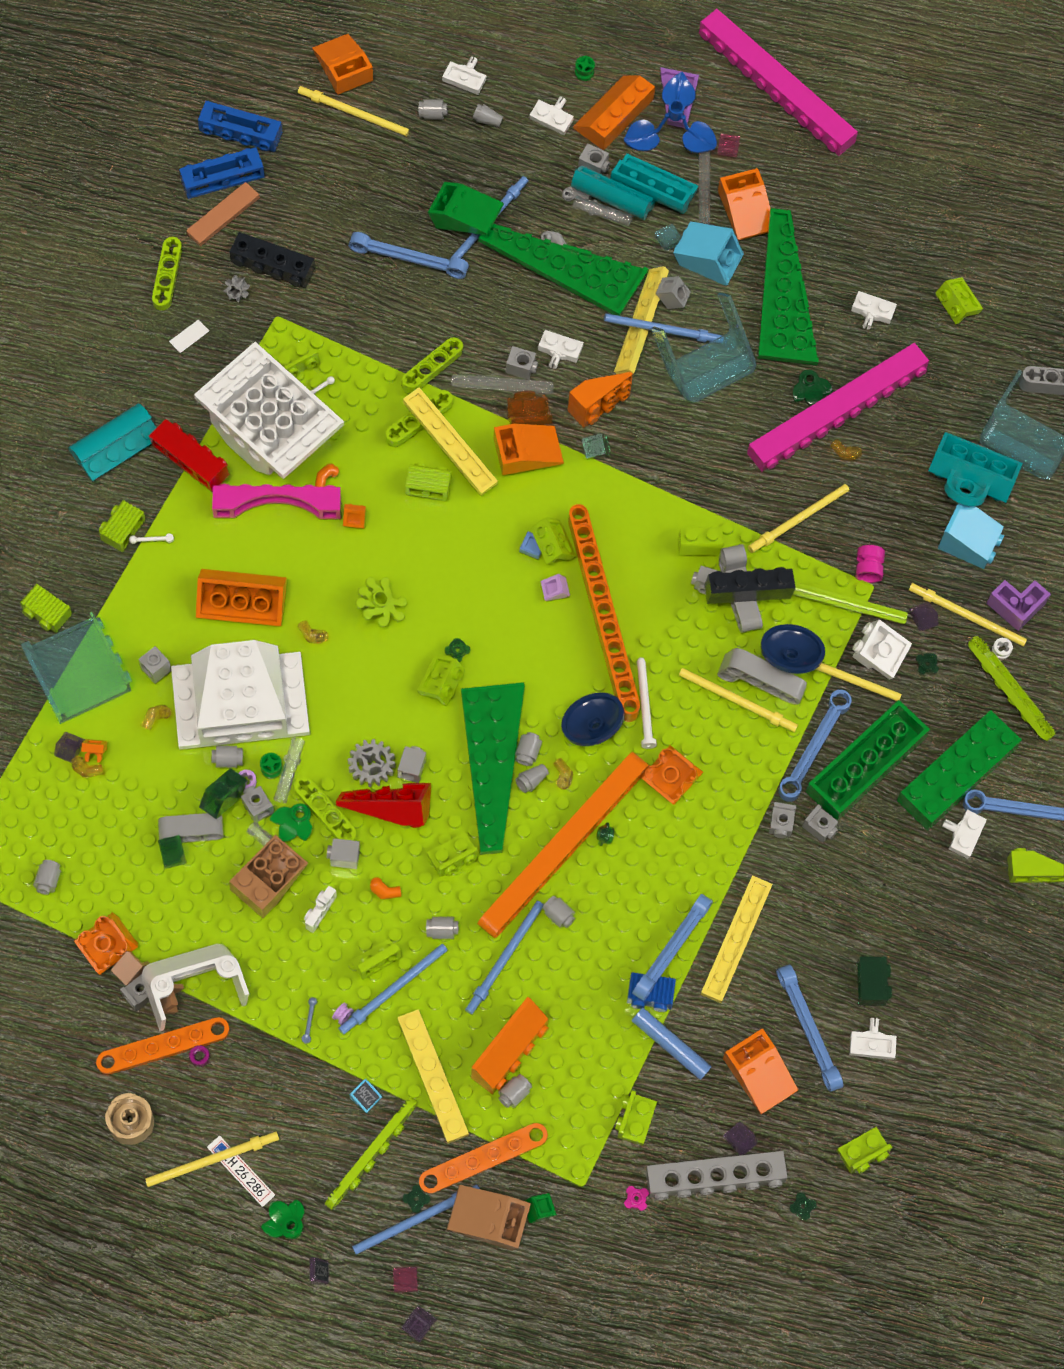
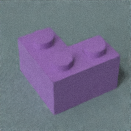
M1004 580L991 593L986 604L1019 631L1047 603L1051 594L1035 580L1022 593L1018 592Z

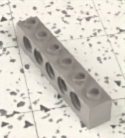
M784 1151L650 1165L646 1168V1179L649 1198L655 1197V1200H666L670 1195L686 1198L692 1196L691 1193L700 1192L701 1195L714 1194L715 1190L731 1193L737 1191V1188L746 1187V1190H756L761 1185L776 1188L786 1182L787 1171ZM764 1167L768 1175L764 1177L759 1176L756 1168ZM736 1169L742 1170L745 1173V1178H736L733 1171ZM719 1172L723 1179L719 1182L714 1181L711 1178V1173ZM695 1174L699 1177L700 1182L692 1184L689 1182L688 1176ZM673 1177L676 1179L677 1185L673 1187L668 1186L665 1179Z

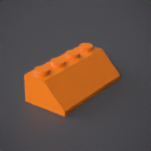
M640 75L622 76L573 126V129L600 149L605 150L654 100L655 86Z
M201 569L197 582L196 618L281 626L287 577Z
M527 997L472 1066L471 1079L492 1095L496 1090L500 1091L508 1081L505 1078L510 1072L514 1074L521 1065L519 1060L524 1054L528 1056L535 1047L534 1041L538 1037L542 1038L549 1029L547 1027V1016L532 999Z

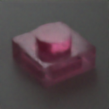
M720 133L717 155L737 157L740 136Z
M417 1267L393 1268L394 1293L418 1292Z

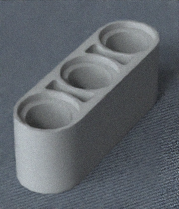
M220 813L166 816L158 819L160 843L218 840L224 836L223 818Z

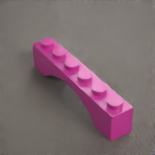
M220 484L213 486L212 511L214 518H235L244 511L256 506L281 503L301 507L319 519H341V488L333 485L325 487H315L313 485L294 487L293 485L272 486L269 484L261 486H251L249 484L230 486L229 484Z

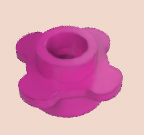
M629 1186L626 1189L628 1195L627 1200L624 1202L625 1207L644 1211L647 1207L645 1202L646 1197L649 1195L646 1188L635 1189L634 1186Z

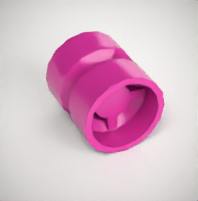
M863 545L857 549L858 564L856 565L855 575L857 580H863L868 583L882 581L884 570L882 563H884L885 550L882 547Z

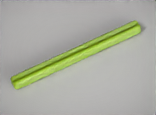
M795 582L796 588L793 595L900 624H905L907 621V612Z

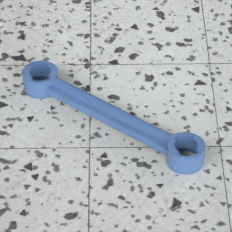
M362 232L352 233L348 244L349 248L357 253L364 254L370 251L443 270L449 276L456 279L465 278L469 264L461 258L453 257L448 260L371 240L368 235Z
M836 690L831 694L827 713L790 777L783 779L779 786V796L784 801L792 802L798 799L802 789L801 782L840 714H844L849 710L852 699L847 691ZM840 696L845 698L847 703L843 706H835L832 699ZM790 783L795 785L797 790L794 793L786 794L782 786Z
M980 790L969 791L963 800L964 809L975 814L980 813L982 810L1064 821V808L989 798ZM976 796L981 800L982 804L979 808H973L968 804V800Z
M703 894L698 897L679 928L647 973L643 975L632 993L643 1001L646 1000L698 922L705 916L713 900Z
M788 964L778 968L776 971L779 982L783 989L786 990L821 1069L826 1088L829 1092L842 1088L843 1081L841 1075L831 1061L800 991L793 967Z

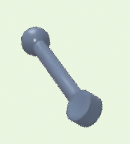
M314 997L308 1000L310 1007L305 1035L302 1036L304 1044H308L311 1041L309 1034L314 1006L317 1004V999Z

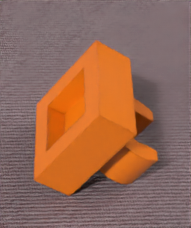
M345 504L343 526L364 528L366 506Z
M85 739L82 742L81 752H87L85 754V761L89 762L90 754H96L97 763H100L103 758L102 753L107 750V741Z

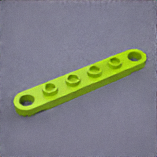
M974 636L968 642V646L982 663V668L994 678L996 686L1008 696V701L1017 707L1022 719L1029 723L1042 739L1049 741L1055 735L1053 727L1049 726L1050 723L1048 721H1045V716L995 653L990 651L989 646H986L987 643H984L985 641H982V638Z
M410 1097L406 1100L405 1104H403L404 1107H401L398 1113L393 1116L339 1183L333 1194H330L332 1197L329 1196L325 1202L329 1209H335L350 1189L354 1191L362 1181L359 1178L364 1172L369 1173L376 1164L374 1159L379 1154L383 1155L390 1147L388 1142L393 1136L397 1138L405 1128L403 1123L418 1105L415 1099Z

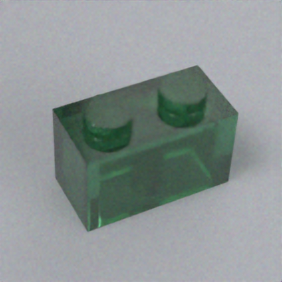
M230 768L205 789L199 808L215 819L219 818L241 799L248 780Z
M859 957L857 961L858 1006H885L888 999H891L892 987L888 986L887 978L891 976V966L887 964V957Z

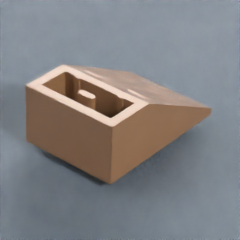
M274 835L229 881L230 890L259 916L264 918L282 899L308 865V862L278 836Z
M459 1185L446 1230L512 1251L519 1248L531 1203L510 1196Z

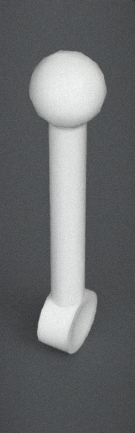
M328 377L327 381L311 390V392L314 394L328 384H333L335 382L334 377Z
M172 534L160 537L131 536L129 542L131 544L141 541H166L171 543L174 541V537Z

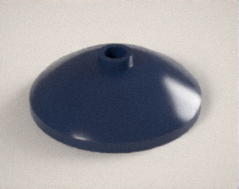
M793 624L774 626L765 632L761 640V652L764 658L775 668L787 673L801 674L811 672L818 668L824 660L825 647L822 640L814 632L802 626Z
M592 693L578 699L566 710L561 723L562 731L565 737L575 745H597L610 739L619 730L624 721L625 711L620 700L609 693Z

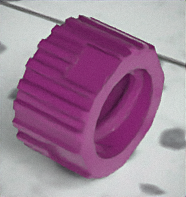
M197 1045L190 1050L189 1058L192 1065L203 1067L209 1063L210 1054L205 1046ZM197 1052L205 1054L201 1061L195 1059Z

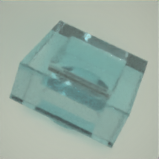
M673 224L655 232V237L664 251L678 245L682 238Z

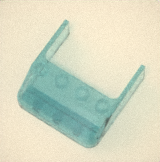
M721 292L717 294L730 327L729 332L678 359H675L664 329L655 326L651 328L669 376L683 397L688 401L697 402L751 374L756 368L754 354L733 299L729 294Z
M1018 370L991 414L980 435L979 441L984 448L1023 463L1021 468L1038 478L1050 479L1064 458V435L1006 404L1021 377L1022 371Z

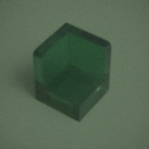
M600 433L581 438L586 459L611 455L607 434Z
M180 835L158 840L165 869L187 864Z

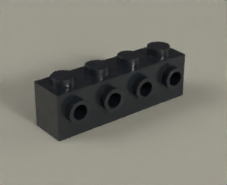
M241 232L238 233L229 251L230 260L236 266H244L256 273L267 274L275 280H284L295 287L301 286L306 288L315 270L314 258Z
M778 567L774 570L759 568L746 572L735 570L730 573L715 571L708 574L704 584L707 604L791 599L796 588L793 569H786L784 567Z

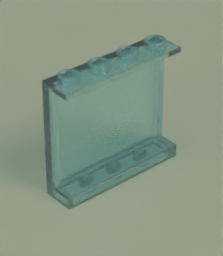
M93 612L89 613L90 619L36 644L31 645L29 641L21 644L23 652L59 724L131 691L129 683L132 682V679L127 670H122L120 665L123 662L118 652L113 653L111 649L114 646L109 635H104L102 631L104 625L100 617L95 618Z

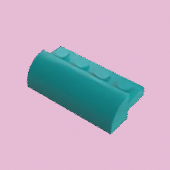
M626 154L623 160H619L610 179L654 198V201L682 214L687 211L690 201L698 190V185L630 154Z
M582 165L575 170L571 187L642 220H646L648 212L654 208L656 201L644 193Z
M137 403L69 446L68 450L78 465H81L91 482L151 445L149 435L156 429V426L147 410L140 403Z

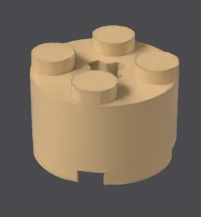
M125 1093L113 1099L105 1114L106 1124L111 1135L121 1144H138L151 1135L153 1131L154 1116L150 1105L144 1098L136 1094ZM128 1116H132L133 1121L130 1123H128L127 1121Z

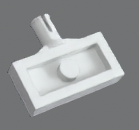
M470 57L467 65H458L450 61L442 76V81L479 95L486 81V75L474 69L478 60L475 57L474 60L473 57Z
M561 96L555 106L538 100L529 115L531 120L564 136L574 120V116L562 110L567 100L565 98L562 99Z
M858 291L851 311L865 317L862 326L864 329L867 326V330H869L873 320L890 324L897 304Z
M545 330L538 345V351L549 354L552 357L549 367L552 368L553 366V369H556L559 360H569L577 363L584 342Z
M966 810L958 824L945 819L942 827L953 832V840L949 850L968 859L973 852L987 819L969 810Z
M328 886L325 891L322 890L317 896L314 909L310 908L306 913L304 920L308 931L315 932L336 899L337 893L334 888Z
M870 1018L869 1031L851 1032L849 1055L894 1060L897 1036L878 1032L879 1019L876 1018L874 1023V1018Z

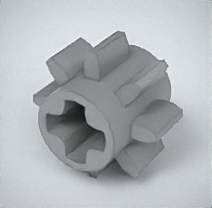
M234 275L232 280L228 279L225 282L228 287L223 291L227 292L229 300L236 299L239 302L242 297L246 298L249 295L245 290H248L250 285L246 283L245 277L238 278L237 275Z

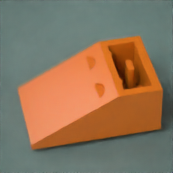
M349 34L312 48L337 95L373 81V67L365 52Z
M758 168L720 178L718 193L737 240L768 233L770 205Z
M627 372L583 381L569 392L568 412L583 428L589 424L593 425L597 422L599 416L603 413H609L615 407V404L619 401H625L630 396L633 373Z
M509 424L494 427V443L502 475L564 464L555 426Z
M763 1028L725 1052L723 1060L761 1115L798 1091L780 1054Z

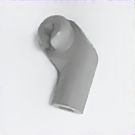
M571 186L565 188L562 192V197L567 201L577 198L589 201L591 196Z
M545 231L541 234L542 240L546 238L551 240L552 243L566 244L564 238L558 232Z

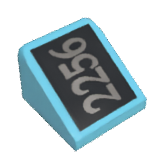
M364 1079L350 1094V1099L366 1114L382 1098L367 1079Z

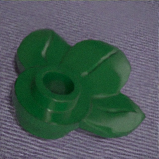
M807 369L799 375V383L794 386L792 392L795 402L805 399L812 406L822 400L823 396L833 393V389L828 380L820 378L815 371ZM807 376L812 378L811 383L806 380Z

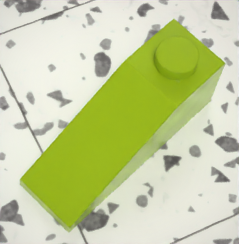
M1017 848L1011 851L1007 857L1009 883L1064 882V864L1035 851H1026L1025 848Z

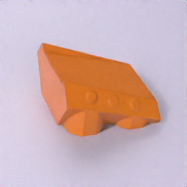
M670 745L660 752L659 758L646 769L641 778L674 805L701 776L703 771Z
M113 912L108 916H100L92 928L83 931L74 940L75 944L99 975L116 964L126 951L132 952L138 948V942L133 938L120 918Z

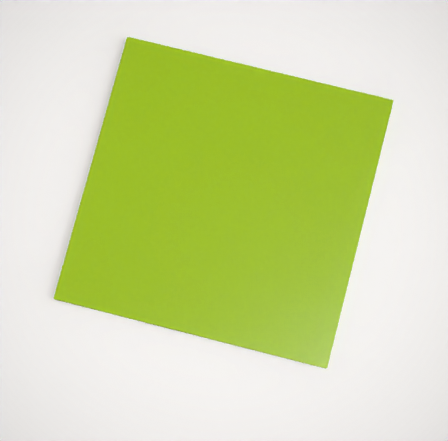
M275 317L259 345L274 357L306 339L312 349L317 350L319 362L313 368L299 372L295 378L311 391L327 381L328 377H334L335 382L333 384H328L314 393V395L344 421V426L284 479L275 471L268 475L254 470L226 444L213 424H211L200 445L207 446L215 457H221L226 461L230 475L221 484H229L230 486H240L242 484H249L251 486H261L264 484L272 486L293 485L294 487L315 486L318 471L327 464H334V466L339 468V473L335 477L329 476L325 486L333 485L341 488V519H319L301 507L281 503L256 506L244 511L235 518H214L212 511L213 492L183 471L145 537H160L172 534L174 541L171 543L166 541H142L0 778V903L73 939H77L83 931L92 928L100 916H108L113 912L120 918L121 922L138 942V948L133 950L132 953L141 962L153 963L214 944H222L229 949L239 963L249 992L246 1006H242L233 979L221 977L216 969L173 982L174 984H183L184 989L181 992L361 1080L367 1079L371 1085L404 1101L412 1097L418 1102V1108L436 1116L397 1018L419 1009L468 1132L490 1143L533 1123L542 1124L548 1133L545 1144L518 1157L579 1187H584L618 1119L625 1096H629L655 1042L631 1021L640 1010L631 1007V1004L627 1003L631 972L647 973L701 894L713 900L705 916L698 922L661 975V977L676 979L674 1003L832 677L816 669L807 673L793 674L805 680L807 685L800 704H791L742 679L728 682L718 677L717 674L724 655L732 649L739 648L767 661L761 652V640L765 632L777 625L793 624L811 630L822 640L825 647V656L822 663L836 668L862 613L792 595L791 599L756 601L763 626L761 629L741 633L731 603L707 604L706 594L700 593L697 589H694L695 585L691 584L694 572H699L700 566L721 571L719 566L720 555H679L678 538L680 528H685L686 526L688 528H702L703 526L705 528H719L721 526L723 528V548L743 544L747 556V571L759 568L774 570L778 567L793 569L794 581L797 583L867 602L874 590V586L863 580H857L856 577L775 540L770 545L763 546L751 553L748 546L760 539L759 536L761 534L560 443L559 446L564 464L502 475L494 443V427L516 423L452 395L453 405L442 415L498 481L497 485L480 496L425 428L399 446H391L387 443V428L410 412L403 403V398L410 394L406 393L401 386L402 377L405 373L284 318ZM426 384L421 388L428 398L441 390L430 384ZM440 398V403H447V398L445 400ZM409 420L405 425L408 428H414L417 423L414 420ZM392 433L391 438H399V433L396 435ZM423 463L427 467L436 468L437 466H442L451 471L447 501L406 495L405 485L409 465ZM345 504L366 506L364 528L343 526ZM576 504L584 505L589 513L640 702L639 715L635 721H623L619 730L610 739L593 746H579L571 743L565 737L561 727L566 710L578 699L592 693H609L614 695L568 524L569 510ZM580 515L573 516L575 519L583 518ZM547 517L560 520L576 557L571 560L558 558L551 564H547L542 554L538 560L519 552V549L527 532L532 533L531 528ZM586 534L578 535L581 538L588 537ZM589 552L583 554V555H585L586 557H591V556H593V555H592L591 553H589ZM201 569L287 577L282 625L272 626L196 618L197 582ZM594 571L589 572V574H590L591 576H596V575H598L597 572H594ZM556 574L564 576L567 580L570 596L545 601L541 581ZM373 577L375 584L379 587V582L382 578L390 580L388 586L391 590L392 598L398 599L400 596H403L407 601V604L402 608L394 606L397 612L404 614L403 620L397 622L390 614L388 624L385 627H380L377 622L378 619L383 617L382 614L372 616L369 620L363 618V611L369 608L363 607L358 609L355 606V602L359 598L366 600L365 596L360 597L357 593L360 587H366V579ZM599 590L594 591V593H595L596 595H602V594H603L602 591H599ZM604 609L599 610L601 614L609 613ZM605 629V630H604V632H606V633H608V634H611V633L614 632L612 629ZM250 640L278 646L279 654L301 652L310 735L216 745L243 748L242 766H237V768H216V763H211L212 750H216V746L179 750L172 671L154 684L141 670L138 660L156 646L169 660L170 667L192 664L191 655L210 645ZM616 648L609 649V651L612 653L619 652V650ZM435 654L455 658L464 668L463 677L456 686L454 694L447 705H443L437 698L421 695L417 691ZM638 658H644L646 662L652 735L657 743V746L651 749H644L641 746L644 732L637 668ZM620 667L614 669L618 673L624 672V669ZM684 668L773 713L778 712L784 715V718L798 724L796 731L792 732L780 725L777 727L771 724L770 720L679 676L681 669ZM524 682L525 689L517 747L521 735L527 734V732L537 734L542 744L536 762H533L532 766H525L516 762L517 756H515L503 852L480 855L461 689ZM627 687L619 688L622 692L630 691ZM631 706L625 707V710L628 712L635 711ZM66 736L83 742L85 739L107 741V750L102 753L103 758L100 763H97L96 754H90L89 762L85 761V754L87 752H81L82 744L73 761L57 754ZM372 739H375V744L378 745L383 741V748L390 747V753H394L395 757L392 760L395 762V768H391L393 775H387V782L380 780V786L372 782L371 787H368V782L365 781L361 785L360 778L353 779V773H349V766L351 765L348 764V758H352L350 751H356V744L363 746V740L371 744ZM671 745L703 771L701 776L674 805L641 778L497 938L494 939L477 924L483 914L631 752H634L651 766L659 758L660 752ZM405 746L410 748L411 746H416L426 752V762L419 783H431L429 817L424 826L417 828L402 826L336 806V800L341 792L370 789L371 792H376L382 789L383 786H389L390 789L403 788L402 784L416 783L398 778L397 770ZM267 753L277 754L282 761V773L275 779H268L261 772L260 760ZM381 755V760L386 764V759ZM357 762L359 770L362 771L363 766L359 765V762ZM540 764L545 765L549 775L532 792H522L516 784V778L519 773ZM242 770L254 772L257 782L255 788L261 786L272 803L274 812L281 807L291 808L295 804H304L296 795L294 784L302 776L312 779L356 829V841H360L357 869L331 866L330 859H327L328 845L332 846L333 838L335 839V837L311 812L309 821L312 825V833L309 838L303 841L296 836L293 840L285 842L307 861L308 865L278 904L264 918L259 916L230 890L229 881L274 835L279 837L280 825L270 821L271 815L254 823L242 803L241 796L244 794L237 786L236 778L238 773ZM246 776L243 777V781L240 782H245V784L248 785L250 784V780L252 779H248ZM300 784V791L303 789L306 790L310 797L311 793L308 790L309 784ZM257 798V799L254 800L253 802H254V803H257V802L260 801V799ZM316 798L312 801V805L315 808H321L325 803L321 798ZM302 812L296 814V817L302 818L304 816ZM203 813L222 814L224 836L221 839L172 844L159 842L158 819L161 817ZM330 814L327 816L326 821L330 824H335L339 817L336 814ZM341 825L339 828H340V830H341L342 833H343V837H342V838H344V837H348V839L351 838V836H350L351 831H349L348 833L345 832V831L342 829V825ZM466 832L474 847L477 846L479 850L478 857H476L477 860L467 866L465 864L457 868L456 872L449 876L443 875L440 877L428 858L427 852ZM43 860L57 862L60 864L59 869L61 870L55 892L48 895L38 893L33 886L39 865L42 864ZM378 877L382 879V882L387 887L400 886L401 897L380 899L370 889L371 880ZM330 886L336 890L337 897L315 932L312 933L306 929L304 917L310 908L314 909L316 906V899L322 890L325 891ZM552 896H555L556 898H561L575 911L573 916L575 918L574 922L568 928H559L545 915V911L542 909L488 990L489 994L486 999L480 1002L473 1015L465 1011L474 997V991L478 986L482 985L536 901H540L544 905ZM454 916V921H458L459 933L454 934V939H432V937H427L426 935L427 919ZM386 939H390L393 944L396 942L401 949V957L362 980L352 965V960ZM441 944L445 945L448 951L366 1016V1020L363 1023L355 1025L344 1035L339 1031L338 1028L341 1025L338 1024L339 1021L337 1019L333 1020L332 1016L341 1004L345 1002L347 1008L354 1009L353 1012L357 1009L361 1010ZM314 997L317 999V1004L314 1006L309 1034L311 1041L308 1044H304L302 1036L305 1035L310 1007L308 1000ZM529 997L547 1016V1027L549 1029L542 1038L538 1037L534 1041L535 1047L528 1056L524 1054L519 1060L521 1065L514 1074L510 1072L505 1078L508 1080V1083L514 1076L517 1077L521 1074L532 1085V1088L529 1090L530 1093L515 1108H506L499 1101L500 1095L498 1090L492 1095L471 1079V1069L524 1000ZM645 1006L644 1009L660 1023L664 1024L670 1011L669 1009L666 1012H658L653 1010L654 1007ZM533 1129L529 1136L532 1141L537 1142L542 1139L543 1133L539 1129Z

